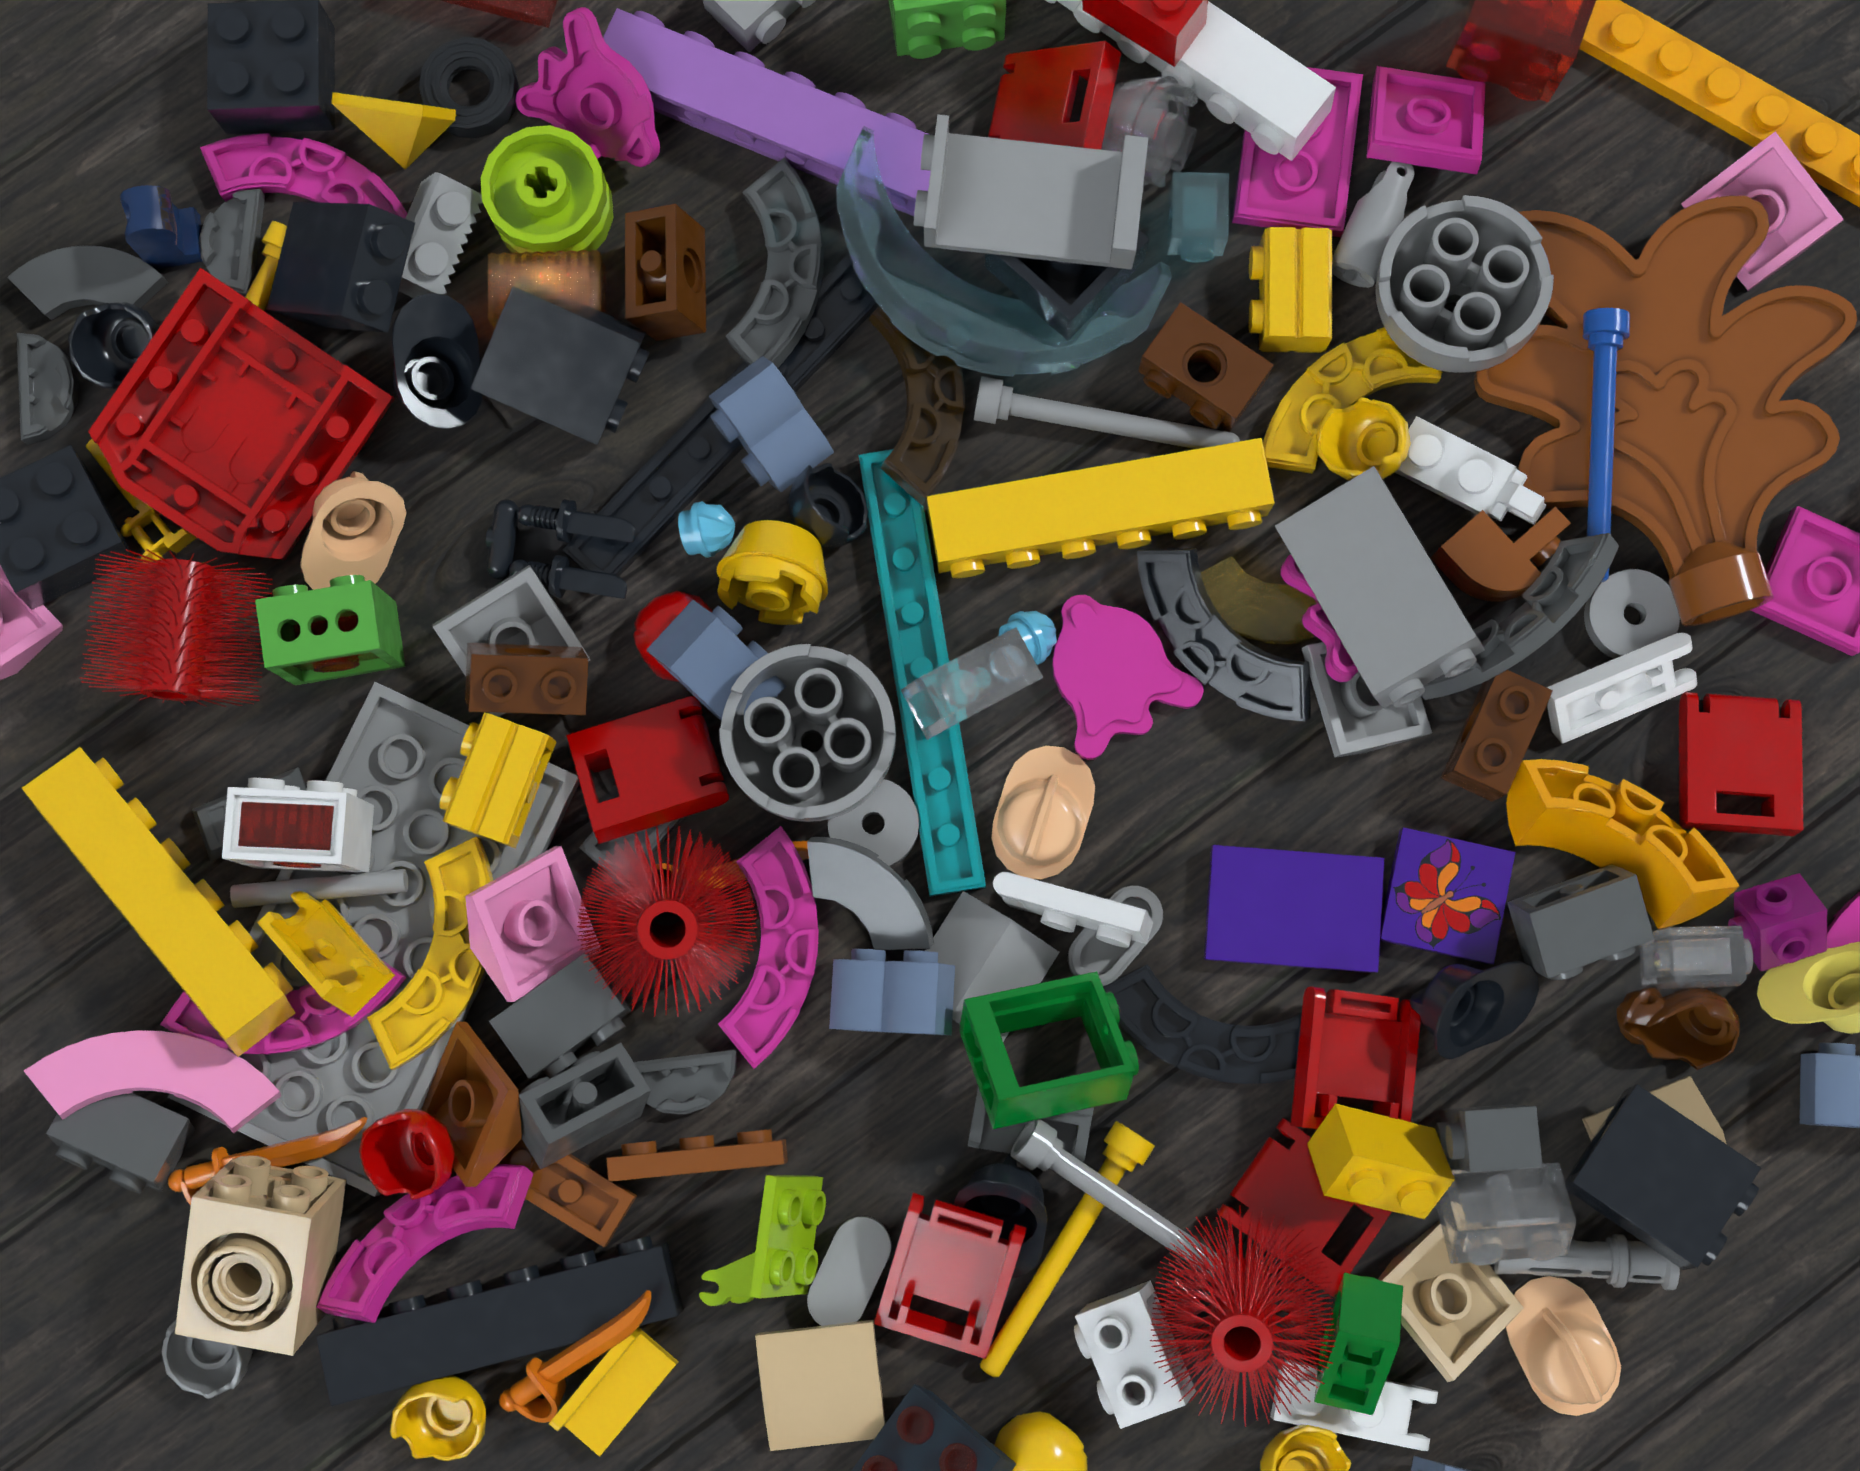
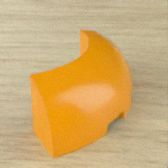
M1546 759L1522 760L1509 789L1506 802L1508 826L1515 846L1532 845L1555 848L1579 856L1600 868L1613 864L1636 874L1646 911L1658 929L1678 925L1702 915L1719 905L1739 887L1728 866L1700 832L1693 828L1687 833L1660 810L1664 802L1646 790L1625 779H1622L1616 785L1599 777L1589 775V766Z

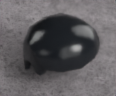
M128 302L102 304L82 312L77 317L68 336L70 359L83 378L102 388L117 389L153 338L159 326L148 311Z
M825 463L816 468L808 465L793 482L787 499L791 522L793 525L799 526L813 534L819 540L821 547H841L854 542L864 533L867 528L868 518L864 493L849 476L834 470L832 464Z

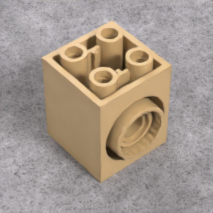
M240 1156L230 1160L192 1196L175 1334L293 1356L326 1314L316 1308L328 1280L334 1272L346 1179L328 1176V1171L315 1166H300L294 1169L271 1166L270 1160L260 1156Z

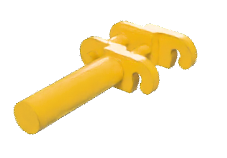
M93 439L86 444L88 451L130 505L140 512L133 518L128 517L124 521L126 524L123 525L120 533L123 537L133 535L145 551L143 556L161 560L149 551L160 557L169 550L177 554L197 538L184 528L175 534L172 533L159 515L161 513L120 487L111 472V466L98 444L94 443ZM152 521L164 535L155 544L143 530ZM141 557V559L153 562L152 560Z

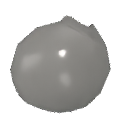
M176 1320L169 1326L163 1341L162 1356L167 1375L182 1390L211 1399L227 1390L234 1389L245 1376L252 1357V1348L176 1335Z

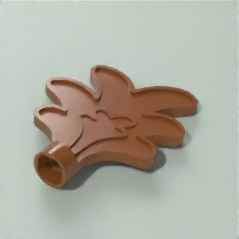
M1747 196L1711 198L1679 211L1657 229L1645 245L1639 259L1636 260L1608 234L1575 217L1542 210L1519 212L1537 229L1543 238L1541 244L1549 261L1551 275H1554L1552 295L1545 315L1557 326L1539 325L1530 340L1512 357L1491 368L1476 371L1474 384L1476 392L1484 401L1532 415L1556 427L1536 437L1524 450L1517 470L1527 475L1523 486L1545 498V509H1553L1555 506L1556 508H1588L1594 351L1588 348V340L1583 338V315L1586 311L1597 308L1626 310L1630 312V335L1628 339L1623 340V348L1617 351L1611 513L1625 519L1641 530L1658 550L1670 578L1669 585L1683 626L1688 627L1715 622L1768 603L1774 598L1761 556L1757 553V535L1761 518L1771 500L1778 493L1820 470L1836 452L1840 440L1838 429L1831 417L1817 405L1798 399L1779 400L1797 379L1824 362L1839 349L1850 335L1857 322L1856 310L1852 303L1829 290L1795 285L1761 293L1722 316L1725 299L1732 282L1760 249L1769 229L1768 213L1762 203Z

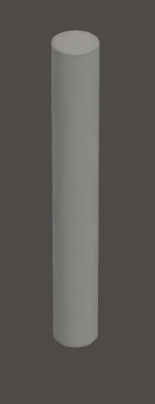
M406 869L239 884L231 886L230 898L233 908L293 903L291 894L297 891L306 892L316 900L400 893L408 891V875Z

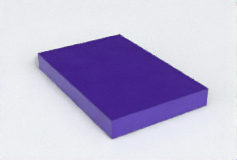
M1212 845L1204 960L1378 973L1384 858Z

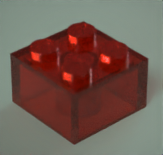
M1470 0L1446 67L1457 70L1458 74L1467 80L1483 83L1489 81L1509 88L1510 92L1520 99L1549 102L1577 56L1596 0Z

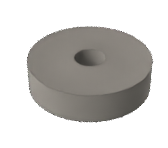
M1628 569L1610 575L1607 581L1601 582L1586 602L1584 622L1587 633L1594 645L1607 656L1616 659L1676 634L1680 624V616L1671 588L1662 578L1648 571ZM1625 607H1633L1639 612L1640 622L1638 625H1633L1626 621L1624 617Z
M884 779L876 791L861 805L844 815L828 819V832L830 838L849 841L873 851L879 855L877 858L892 867L901 862L913 849L919 832V818L916 806L909 794L899 785ZM871 814L881 816L885 822L883 830L874 835L868 834L863 829L864 819Z

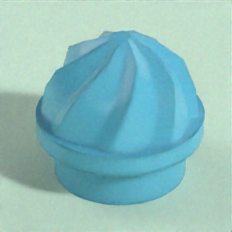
M702 501L693 503L691 510L680 512L678 517L679 533L684 549L689 555L702 554L705 558L715 556L716 553L723 550L732 541L735 531V522L732 516L721 505L705 504Z
M1018 611L1009 617L1008 623L1000 627L999 641L1006 657L1015 666L1021 667L1026 664L1036 666L1046 660L1053 650V646L1057 643L1056 628L1052 620L1046 615L1037 611Z

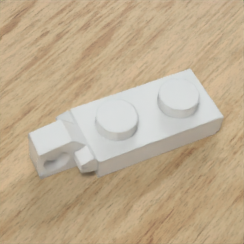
M1416 416L1409 428L1411 444L1407 457L1395 473L1475 514L1483 510L1489 517L1502 521L1508 511L1533 525L1536 524L1546 507L1544 503L1545 498L1523 486L1527 479L1526 474L1517 470L1516 466Z

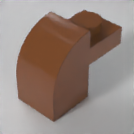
M1555 506L1513 543L1482 510L1446 541L1430 559L1457 588L1474 598L1484 601L1514 599L1521 596L1541 575V572L1532 564L1530 559L1539 567L1556 552L1561 541L1557 535L1571 523Z

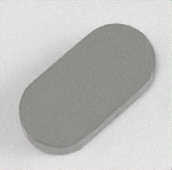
M1127 886L1118 890L1109 899L1147 910L1153 921L1148 942L1159 930L1163 920L1162 905L1157 896L1147 888ZM1085 927L1069 948L1068 965L1073 976L1097 971L1103 986L1114 982L1147 945L1131 940L1127 948L1115 946L1095 937L1097 930Z
M856 1216L844 1222L837 1230L808 1292V1309L813 1319L819 1325L857 1322L862 1316L891 1252V1238L881 1222L868 1216Z

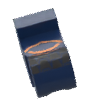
M136 186L122 191L120 201L127 219L125 239L144 262L154 269L203 262L200 256L199 236L202 230L200 214L194 207L178 209L171 201L170 191L160 186Z

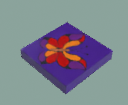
M1401 828L1399 830L1381 919L1380 941L1482 964H1494L1516 852L1409 828Z

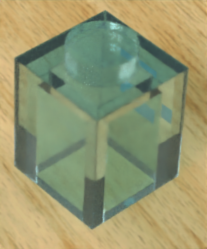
M1173 172L1168 190L1167 255H1181V259L1188 262H1206L1212 260L1214 256H1222L1228 240L1229 173Z

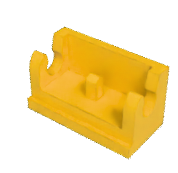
M303 891L294 892L291 894V898L299 907L296 914L284 919L280 914L269 911L257 923L321 998L353 1017L395 975L331 902L326 899L319 902Z

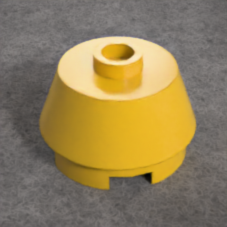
M761 520L747 524L717 566V575L720 579L717 592L721 601L731 609L737 605L738 601L747 607L759 610L758 621L777 625L801 624L804 613L812 611L817 614L820 602L828 595L825 565L819 540L807 530L790 523Z

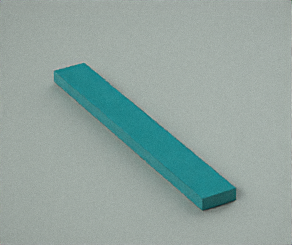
M892 449L860 454L859 462L914 802L919 818V833L929 895L931 897L986 888L924 506L918 503L880 469L883 462L894 450Z

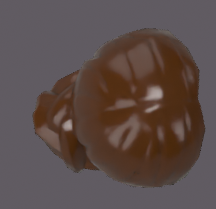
M1643 988L1626 994L1623 1002L1616 1008L1620 1031L1628 1041L1637 1045H1644L1652 1058L1680 1059L1690 1064L1696 1070L1721 1061L1731 1054L1735 1049L1740 1033L1739 1016L1724 997L1704 988H1685L1664 997L1656 988Z

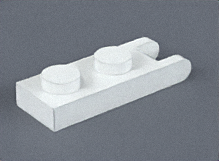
M1686 633L1673 634L1547 687L1553 690L1547 703L1552 733L1563 744L1694 689L1697 686L1696 672L1689 668L1679 669L1674 672L1672 661L1692 651L1691 636Z
M1009 872L999 873L993 881L995 891L1002 896L1003 901L1008 906L1042 915L1040 922L1051 928L1065 932H1074L1075 926L1078 925L1097 930L1095 936L1097 939L1119 947H1129L1131 940L1144 944L1148 942L1153 921L1145 909Z
M1284 1359V1361H1285L1286 1363H1288L1289 1365L1293 1366V1365H1292L1291 1363H1289L1286 1359ZM1294 1362L1302 1372L1316 1379V1369L1308 1366L1309 1368L1307 1369L1315 1374L1313 1375L1312 1373L1301 1367L1299 1364ZM1284 1369L1287 1376L1307 1398L1305 1399L1284 1380L1288 1388L1299 1399L1298 1401L1277 1378V1382L1291 1404L1281 1389L1279 1392L1276 1386L1275 1390L1291 1415L1283 1403H1279L1274 1394V1400L1281 1413L1280 1415L1273 1402L1270 1417L1275 1421L1295 1425H1311L1343 1435L1421 1451L1429 1450L1430 1438L1421 1434L1407 1432L1413 1400L1425 1404H1436L1438 1391L1386 1380L1372 1416L1314 1402L1315 1386L1297 1375L1307 1387L1305 1388ZM1293 1369L1294 1371L1302 1375L1304 1378H1306L1302 1373ZM1279 1370L1278 1372L1288 1380L1284 1373ZM1310 1377L1306 1378L1311 1383L1316 1385V1380Z

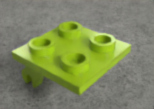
M766 1175L756 1251L724 1267L709 1270L701 1276L702 1280L716 1282L719 1286L717 1293H699L700 1299L705 1304L721 1306L729 1301L741 1304L748 1303L754 1298L761 1299L808 1294L809 1285L813 1282L818 1268V1255L816 1250H814L816 1228L821 1223L826 1208V1197L824 1192L821 1191L823 1177Z

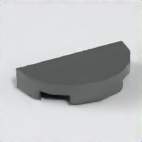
M261 189L243 190L232 194L234 198L221 204L214 214L210 212L206 216L199 236L200 256L210 274L244 297L256 275L265 194Z
M17 333L21 440L29 445L51 438L68 424L77 409L81 386L75 365L61 348L39 335Z
M738 1050L634 1062L651 1089L646 1104L662 1113L689 1114L709 1107L726 1093L736 1073Z

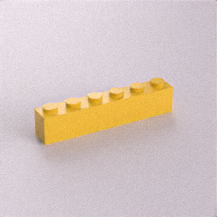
M1262 438L927 496V510L939 573L951 571L952 578L976 576L985 572L984 565L1006 562L1007 568H1024L1038 564L1041 555L1062 552L1064 559L1085 557L1096 552L1095 546L1117 542L1119 549L1137 548L1151 543V536L1173 533V538L1177 540L1194 538L1207 533L1206 526L1228 523L1230 530L1246 529L1261 524V517L1268 516L1275 504Z
M81 747L77 748L23 786L22 790L226 1044L239 1057L295 1014L294 1009L285 996L293 990V987L273 962L262 968L251 955L259 947L238 920L229 926L223 921L217 911L224 907V904L204 879H201L194 885L186 876L183 870L191 864L170 838L160 844L149 830L155 827L157 823L136 797L126 803L116 790L122 787L124 783L104 758L93 763Z

